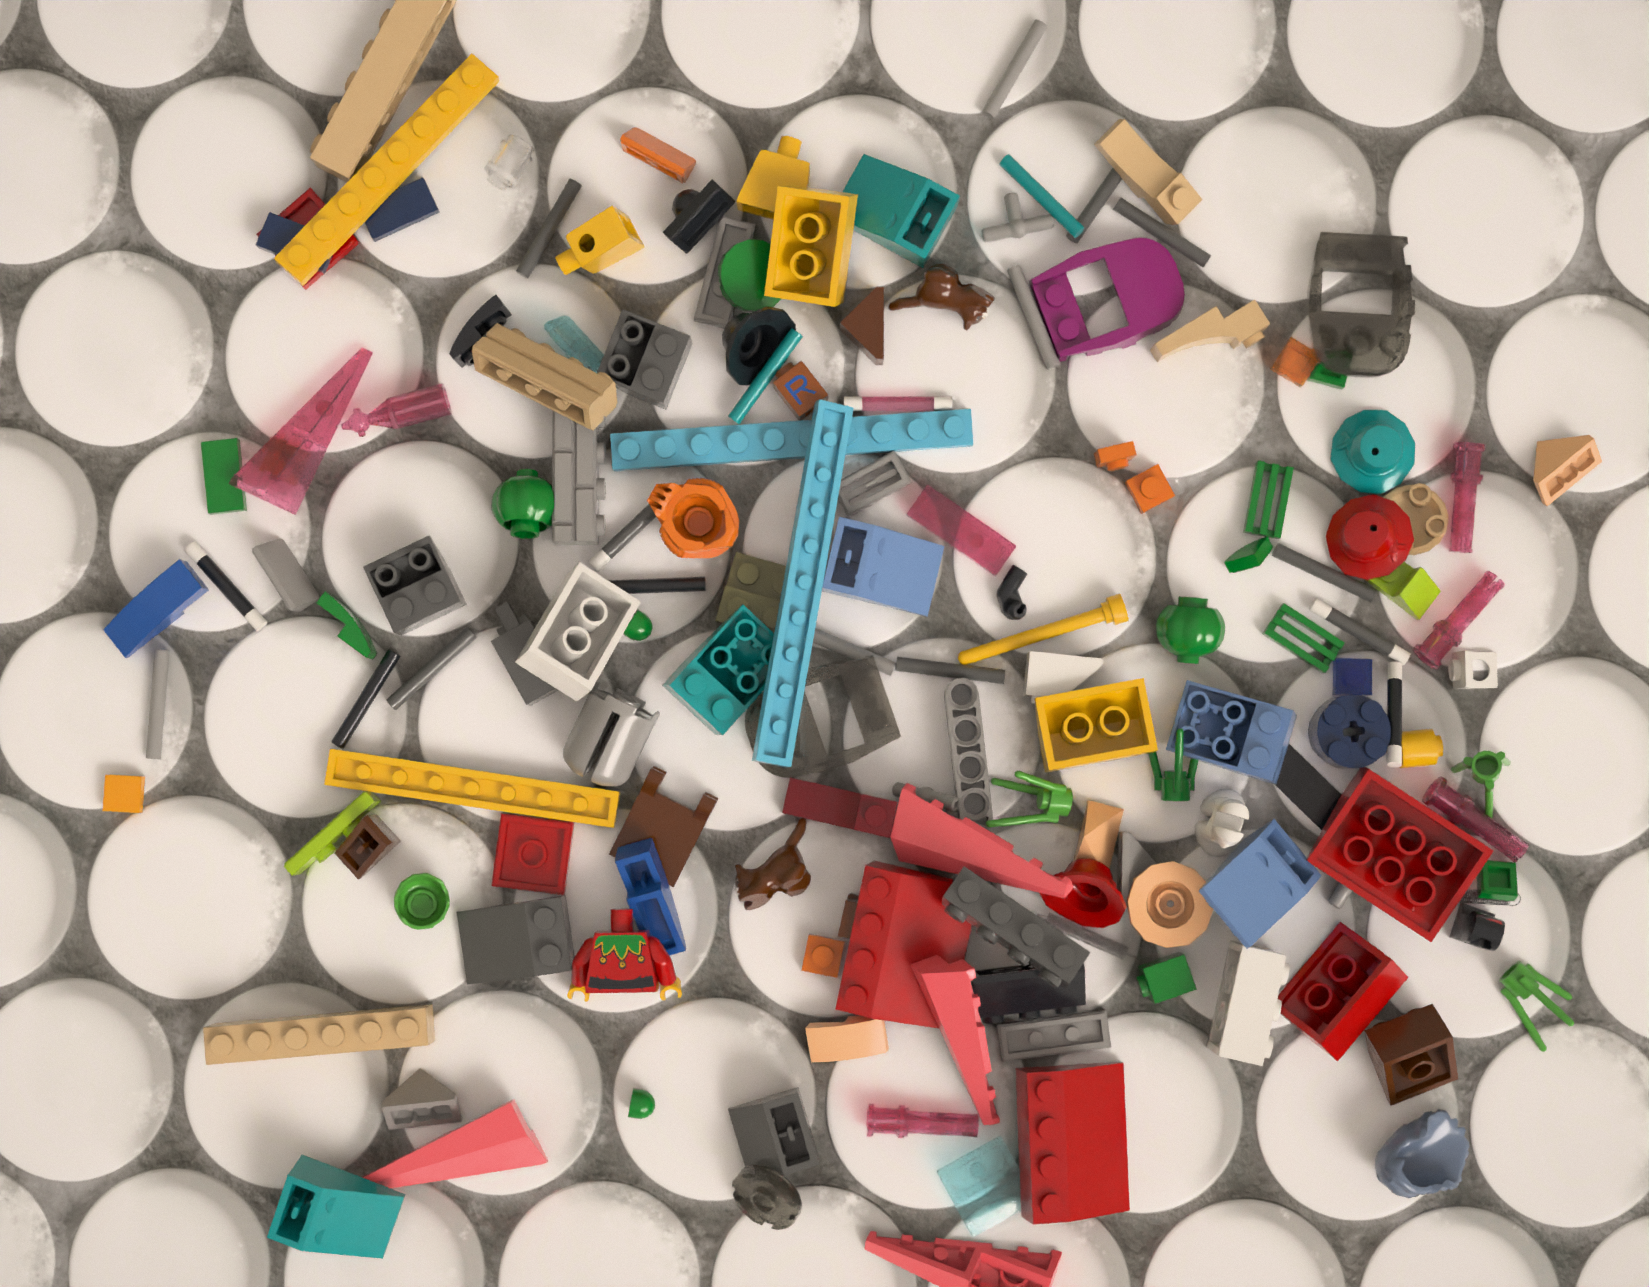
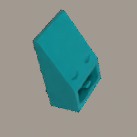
M863 154L843 190L845 193L858 194L854 231L922 268L927 263L957 209L960 195L926 177Z
M742 604L676 669L662 686L715 735H724L765 688L774 633Z
M302 1154L287 1175L267 1238L300 1251L383 1259L406 1194Z

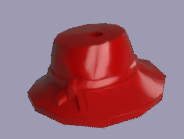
M1372 494L1351 499L1333 514L1326 533V541L1330 558L1345 575L1370 580L1388 576L1404 563L1414 542L1410 517L1397 503ZM1374 526L1377 530L1373 532L1370 530V527Z
M1092 859L1074 860L1064 872L1053 875L1061 879L1065 876L1071 879L1073 889L1066 898L1039 893L1047 907L1062 917L1085 927L1105 928L1120 921L1127 908L1121 892L1116 888V882L1113 880L1110 869L1103 863Z

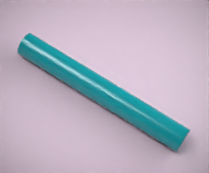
M1010 154L1001 160L999 165L1074 238L1083 232L1085 227Z
M793 328L790 329L728 415L729 418L738 424L742 422L803 338L800 333Z

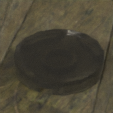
M756 1164L745 1166L732 1182V1187L735 1188L733 1193L735 1203L747 1217L757 1224L763 1225L766 1222L773 1224L771 1229H787L795 1223L801 1214L802 1201L799 1192L786 1177L767 1166Z

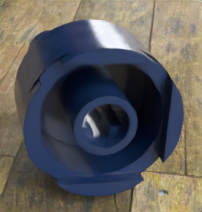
M1345 695L1331 698L1317 709L1309 722L1308 736L1312 749L1326 763L1343 769L1362 768L1376 762L1385 755L1390 742L1391 727L1387 714L1379 702L1362 695ZM1349 726L1355 729V735L1351 736V738L1343 734V729Z

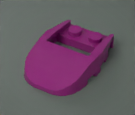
M1133 238L1081 251L1029 281L1043 322L1060 362L1066 361L1067 356L1086 353L1087 356L1101 354L1103 351L1116 348L1124 349L1135 345L1142 338L1170 326L1181 313L1185 296L1184 285L1172 255L1160 243L1148 238ZM1104 259L1128 326L1090 339L1066 273Z

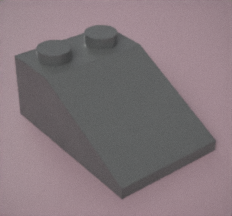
M566 895L457 912L467 985L572 971V961L575 955Z

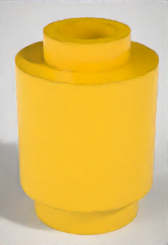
M1433 729L1402 731V766L1399 768L1437 764L1438 757L1443 756V742L1440 735H1435Z

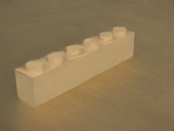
M396 0L391 9L388 8L384 11L379 22L380 30L374 41L369 40L362 52L363 61L357 72L353 71L347 78L345 83L346 92L340 103L336 102L332 106L327 118L329 123L324 133L318 134L311 145L310 153L312 154L310 159L318 168L348 182L372 157L457 0Z
M433 1004L214 1023L203 1028L206 1065L428 1046L435 1041Z

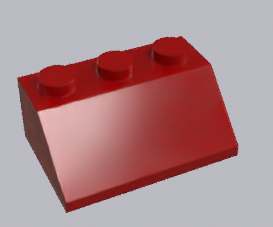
M1340 922L1278 995L1277 999L1282 1001L1280 1014L1338 1062L1409 977L1390 957Z

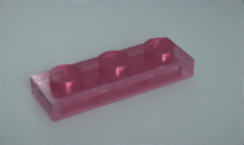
M928 484L906 514L913 521L993 576L998 574L1016 548V545Z

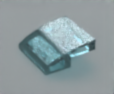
M1001 1135L936 1171L972 1237L981 1234L1021 1211L1020 1170Z

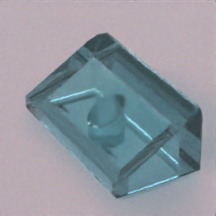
M564 315L544 324L547 334L569 358L574 357L578 359L584 367L597 373L604 354L569 316Z

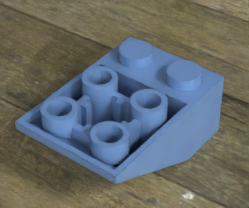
M839 517L822 591L928 617L944 546L880 526Z
M1187 680L1166 750L1175 753L1176 731L1178 728H1181L1184 731L1183 756L1276 785L1297 714L1287 708Z
M1273 819L1244 838L1200 888L1199 892L1205 898L1208 905L1226 923L1231 932L1248 949L1297 904L1322 875L1311 863L1306 861L1307 857L1276 820Z

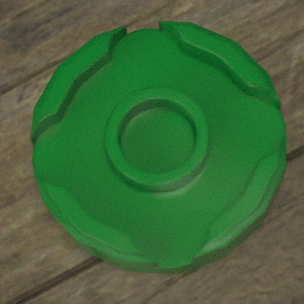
M748 239L733 245L723 254L718 266L719 287L722 295L732 306L744 312H754L766 306L774 307L781 300V298L764 296L771 245L764 240Z

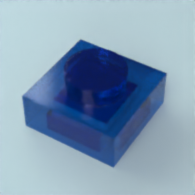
M1335 658L1333 661L1332 695L1371 696L1372 659Z

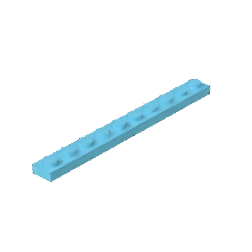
M821 399L815 401L752 756V761L782 767H791L854 409L853 407Z
M971 409L852 417L846 455L973 447ZM812 420L610 434L613 471L805 458Z

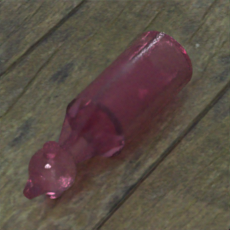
M441 383L386 398V401L369 414L361 412L360 408H355L349 420L341 424L343 430H352L358 433L359 437H363L366 435L365 432L369 429L370 425L396 430L452 415V410L445 386Z

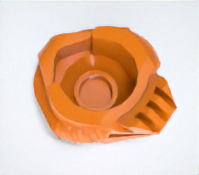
M692 478L681 485L676 483L656 484L647 499V502L661 523L659 533L661 534L662 541L677 557H717L732 547L738 537L739 517L736 508L723 486L715 481L706 478Z

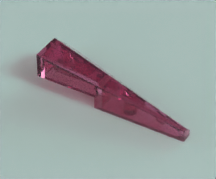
M360 348L230 479L228 484L296 515L373 352Z

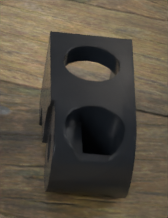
M1460 903L1449 937L1478 948L1495 951L1503 938L1505 922L1495 918L1496 914Z

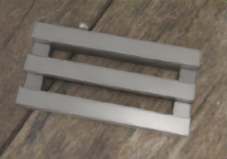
M892 451L841 479L838 500L849 518L910 485L912 482L895 451ZM890 462L893 463V469L847 494L843 493L842 488ZM899 474L901 480L853 506L848 502Z

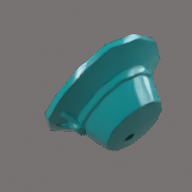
M1363 410L1343 421L1333 437L1330 460L1340 480L1359 492L1382 494L1401 484L1414 466L1415 441L1406 424L1387 410ZM1373 448L1378 449L1377 455L1372 454Z

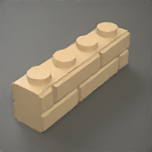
M496 323L487 332L486 337L483 336L473 345L472 355L475 371L592 431L603 421L604 416L607 417L616 408V384L609 375L604 372L597 374L589 370L578 359L574 357L568 359L556 353L550 345L546 343L538 344L526 338L524 333L516 328L510 330Z

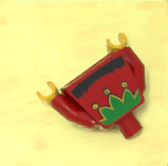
M610 909L611 930L596 931L594 937L584 941L572 961L571 984L567 994L569 999L573 998L574 991L583 992L585 995L584 1001L587 1002L590 993L657 992L659 988L660 998L663 1001L666 1000L665 991L669 989L677 991L678 998L682 996L681 981L676 976L672 959L660 940L650 936L649 930H633V909Z

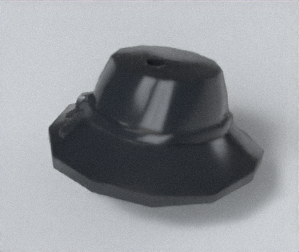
M766 306L752 313H741L734 316L727 323L722 333V344L726 350V372L737 384L751 385L790 329L796 330V324L786 311Z

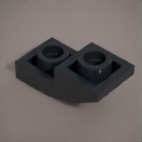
M494 295L473 314L460 331L449 354L461 368L465 365L470 366L474 364L472 355L473 345L496 323L504 326L507 322L506 319L512 315L497 295Z

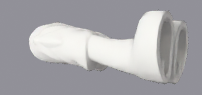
M1220 789L1211 793L1203 800L1200 806L1201 812L1210 817L1209 821H1198L1195 824L1194 831L1197 842L1202 850L1211 856L1217 857L1225 856L1233 851L1236 843L1244 836V834L1240 833L1244 819L1249 820V811L1245 806L1243 797L1233 790Z

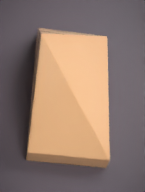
M1584 435L1537 441L1533 481L1545 506L1550 505L1602 462L1596 442L1592 436Z
M1087 801L1073 861L1077 859H1092L1103 863L1110 869L1124 809Z

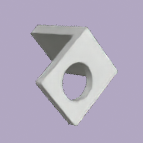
M1472 650L1453 652L1448 666L1449 678L1453 681V689L1497 688V653L1472 652ZM1474 660H1482L1488 666V675L1482 681L1473 679Z

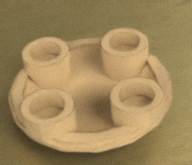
M1418 483L1393 489L1383 497L1395 501L1410 517L1414 542L1408 555L1428 552L1441 542L1447 532L1449 516L1445 503L1427 485Z

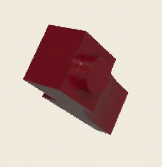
M790 778L782 813L890 838L898 802Z

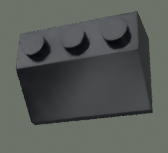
M1084 963L1067 989L1060 985L1058 988H1055L1039 977L1040 971L1030 964L1026 966L1015 965L975 970L976 978L971 981L974 994H978L980 997L981 1006L978 1007V1011L983 1024L1005 1021L1004 1015L1017 1013L1019 1014V1019L1041 1017V1010L1055 1009V1014L1057 1015L1071 1014L1077 1012V1006L1086 1005Z

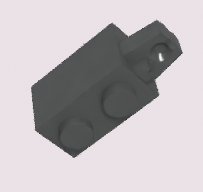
M509 602L495 608L503 626L497 629L499 637L493 639L491 643L525 704L532 706L558 691V689L515 663L536 626L533 621L528 619L526 614L518 617Z

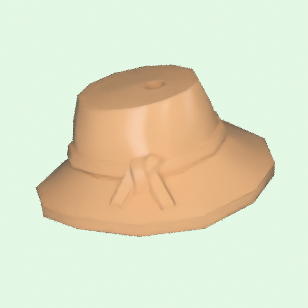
M1174 861L1149 866L1133 879L1127 898L1130 924L1144 941L1165 948L1190 945L1206 931L1213 912V908L1208 905L1205 898L1199 892L1206 881L1195 869ZM1169 900L1174 902L1173 907L1167 906Z

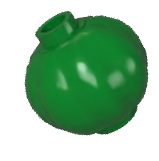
M520 469L517 471L516 476L506 479L496 488L491 500V510L497 522L506 530H509L511 536L520 539H533L539 537L540 532L552 526V513L554 509L552 484L538 477L536 470Z
M1179 596L1178 605H1167L1159 614L1156 622L1157 638L1164 649L1177 655V662L1199 664V657L1213 653L1224 639V619L1217 608L1207 607V598Z

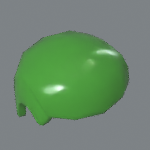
M429 873L412 874L399 884L394 895V909L398 918L404 925L416 930L433 928L444 920L450 906V897L445 883Z

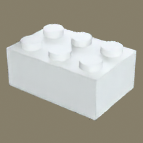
M579 562L564 577L515 663L578 702L592 690L641 601Z
M1230 941L1206 1048L1220 1057L1263 1066L1264 1058H1270L1274 1043L1273 1036H1269L1272 1021H1278L1282 1001L1277 999L1280 984H1286L1290 970L1289 963H1285L1286 955L1256 946L1246 949L1242 943Z

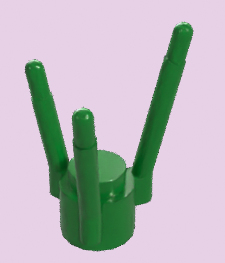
M1178 728L1176 731L1174 770H1166L1165 777H1162L1156 751L1148 754L1154 775V790L1161 791V800L1190 801V791L1195 790V774L1198 760L1191 758L1188 773L1183 771L1184 731L1181 728Z

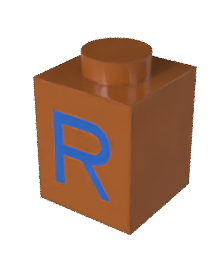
M802 361L795 366L790 362L776 373L775 377L777 380L773 382V388L798 421L804 420L813 413L815 401L819 399L828 401L827 392Z

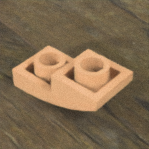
M848 1016L844 1022L809 1023L805 1028L811 1063L857 1059L886 1053L889 1050L884 1020L863 1016Z

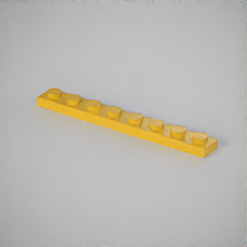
M471 53L274 257L276 263L304 286L321 265L331 258L499 83V76Z
M330 749L324 785L611 828H615L620 791Z

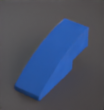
M179 559L134 597L103 630L125 658H129L185 614L183 610L208 592L209 589L190 564Z
M649 838L618 847L615 863L627 890L626 901L629 908L633 909V918L638 930H649L650 936L660 940L669 956L686 951V944L676 906L653 839Z

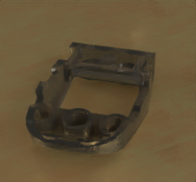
M1320 232L1307 289L1311 349L1316 360L1327 370L1342 376L1373 378L1392 372L1404 361L1411 339V334L1409 333L1411 318L1415 315V300H1412L1411 291L1412 270L1411 265H1405L1403 248L1408 244L1406 236ZM1326 271L1393 275L1391 315L1321 311L1322 273Z
M868 655L863 659L841 660L811 668L808 667L805 684L806 687L841 674L865 743L827 756L804 690L791 767H782L759 762L767 772L781 778H797L821 772H830L842 768L902 737L874 655ZM764 690L745 712V729L752 751H754Z

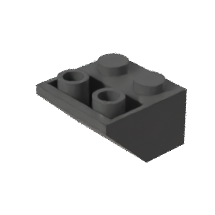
M622 309L597 374L599 372L606 373L612 378L616 388L620 391L666 410L692 347L691 336Z
M430 535L363 567L395 634L402 636L467 605L450 568Z
M799 1087L728 1108L749 1181L785 1176L820 1165V1157Z

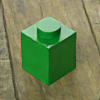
M1181 952L1138 966L1141 975L1136 977L1140 993L1143 998L1149 996L1150 1001L1154 1004L1197 990L1185 954Z

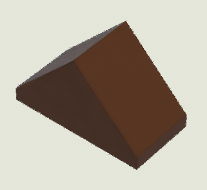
M876 287L840 322V330L875 365H883L884 287Z
M367 815L358 823L334 854L359 880L396 847L401 840L378 815Z

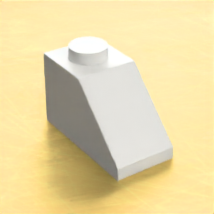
M1029 651L1026 658L1023 696L1031 697V704H1035L1034 698L1072 691L1102 667L1103 659Z

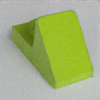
M1406 562L1402 563L1388 576L1365 580L1416 620L1421 619L1441 592L1422 567L1414 569Z

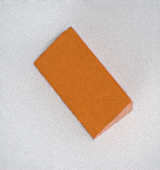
M634 127L620 138L624 152L681 183L687 181L696 165L694 158L639 128Z

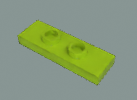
M363 792L284 863V868L292 876L300 875L314 861L317 860L319 863L325 861L337 849L333 844L343 835L347 838L361 819L379 804L381 800L374 792Z

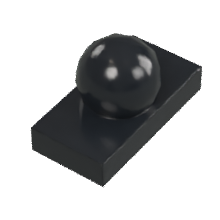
M713 179L701 192L693 189L683 190L673 200L672 211L676 218L663 233L687 254L736 201Z

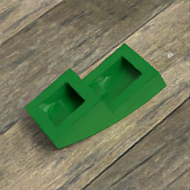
M325 591L317 601V604L346 624L337 637L366 658L373 660L377 655V651L365 627L342 601Z

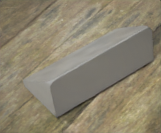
M277 539L252 548V553L289 610L301 612L319 600L318 592L284 540Z

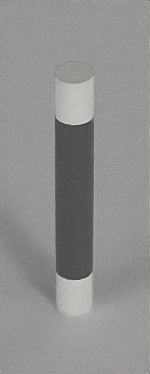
M648 504L589 560L590 564L598 572L656 517L650 505Z
M1315 598L1309 608V611L1394 661L1402 663V665H1405L1411 655L1410 652L1318 598Z

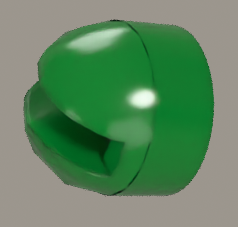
M637 609L623 634L632 640H644L651 635L653 629L652 622L645 613Z
M633 1088L628 1117L635 1119L646 1118L653 1113L655 1100L648 1091Z

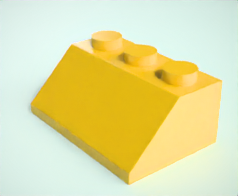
M778 186L764 296L831 307L844 303L858 194L825 189Z
M1144 678L1034 698L1038 738L1045 773L1158 751Z

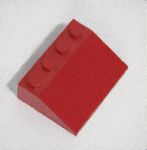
M1362 767L1359 768L1339 798L1306 861L1429 942H1432L1494 850L1369 768Z
M875 860L865 865L836 1010L871 1019L939 1029L910 964L935 955L940 956L948 964L961 959L965 960L972 925L966 920L963 923L956 921L944 911L946 907L942 905V898L954 879Z
M1109 1062L1015 1068L1021 1217L1035 1225L1072 1222L1130 1211L1124 1063Z

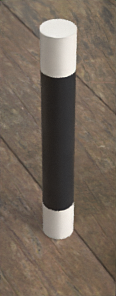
M195 541L186 547L185 552L256 631L261 630L268 623L267 620Z
M1390 662L1387 664V717L1391 727V737L1387 747V766L1392 768L1402 766V663Z

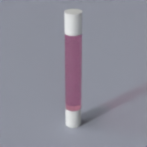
M844 396V405L853 407V411L952 410V396Z

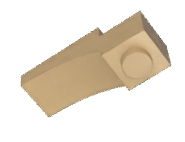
M1118 119L1094 144L1138 198H1144L1165 224L1178 225L1203 200L1182 173L1176 172L1160 158L1125 119Z
M1256 300L1251 301L1225 318L1217 306L1155 343L1150 351L1156 361L1159 362L1179 351L1205 344L1230 343L1233 349L1244 344L1247 349L1265 337L1262 331L1270 325V322Z

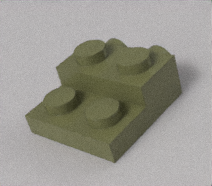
M736 552L715 621L720 624L724 623L744 604L774 633L786 566Z

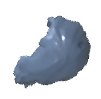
M1440 1109L1436 1112H1425L1417 1120L1407 1125L1403 1124L1377 1152L1375 1169L1378 1180L1395 1195L1406 1198L1433 1194L1439 1190L1446 1191L1457 1188L1462 1181L1461 1174L1466 1163L1465 1158L1469 1155L1468 1149L1470 1145L1464 1137L1465 1128L1458 1127L1457 1118L1451 1119L1446 1110Z

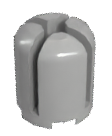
M596 682L589 692L563 748V758L574 773L584 777L585 773H589L617 714H619L620 717L591 778V782L601 786H618L629 779L660 712L657 711L652 715L643 709L646 702L618 688L613 694L599 690L600 682Z

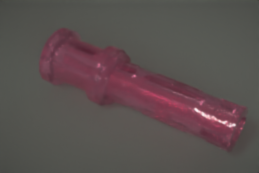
M1455 442L1452 448L1456 451L1454 472L1450 474V480H1452L1451 483L1455 484L1450 548L1448 552L1473 553L1472 541L1477 485H1481V482H1483L1484 476L1480 474L1482 452L1486 451V445L1471 442Z
M1486 571L1480 581L1445 621H1436L1432 626V633L1421 645L1416 644L1413 647L1414 654L1423 663L1438 670L1442 665L1441 660L1453 646L1458 647L1462 643L1463 637L1461 634L1496 594L1505 587V583L1501 579L1497 582L1494 581L1498 577L1496 574Z
M1442 776L1438 777L1430 785L1422 799L1424 804L1435 806L1447 815V820L1451 823H1461L1495 849L1502 852L1514 863L1524 856L1529 844L1474 806L1473 798L1467 794L1461 795L1447 785V780Z
M868 1103L867 1137H873L874 1133L895 1134L900 1139L907 1137L908 1133L973 1138L978 1136L979 1117L975 1113L957 1114L909 1111V1107H905V1105H899L898 1108L875 1107L874 1103Z

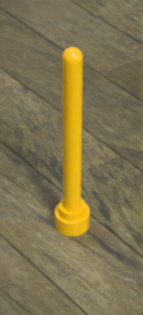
M1119 593L1107 597L1106 602L1100 603L1099 608L961 651L958 654V661L962 665L971 664L1103 621L1106 624L1113 622L1114 625L1127 622L1129 618L1123 598Z

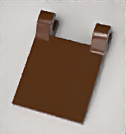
M653 766L609 855L616 857L618 847L652 838L668 884L674 887L719 798L705 792L696 810H693L658 792L667 772Z

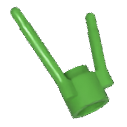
M1481 751L1473 758L1465 757L1462 762L1451 768L1452 773H1458L1468 768L1472 778L1476 782L1484 784L1485 818L1487 820H1491L1493 815L1494 782L1500 776L1502 765L1509 766L1511 764V761L1505 757V753L1502 751L1497 754L1491 751Z
M1016 771L1015 777L1041 788L998 778L991 779L993 785L1037 795V808L1043 809L1044 813L988 820L986 826L989 828L1037 822L1058 823L1059 816L1067 817L1069 815L1073 794L1071 788H1066V785L1053 783L1022 771Z
M1521 961L1516 962L1499 979V982L1505 986L1500 992L1510 1001L1540 1051L1545 1052L1547 1047L1517 999L1518 996L1525 1000L1533 994L1568 1026L1574 1025V1021L1538 989L1539 984L1537 982L1566 1000H1571L1572 995L1538 973L1529 963L1524 965Z

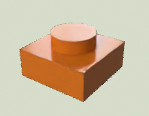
M1130 441L1097 449L1094 453L1097 468L1107 466L1108 471H1115L1128 467V461L1132 460L1137 454L1134 442Z
M1159 464L1124 482L1141 514L1175 496Z
M809 934L801 971L837 978L845 941Z

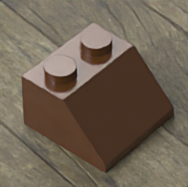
M1433 1004L1412 1009L1405 1015L1387 1022H1379L1372 1028L1364 1030L1368 1053L1390 1106L1458 1080L1453 1036Z

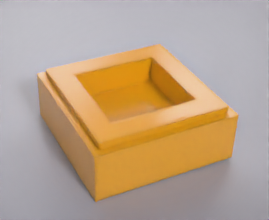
M105 775L103 811L143 813L145 776Z

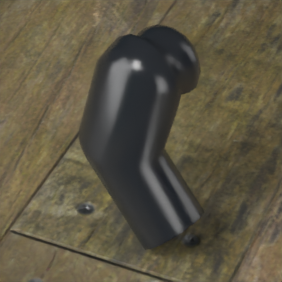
M1015 565L1011 566L996 592L1001 612L1010 620H1020L1027 612L1026 604L1022 603L1018 592L1027 573Z

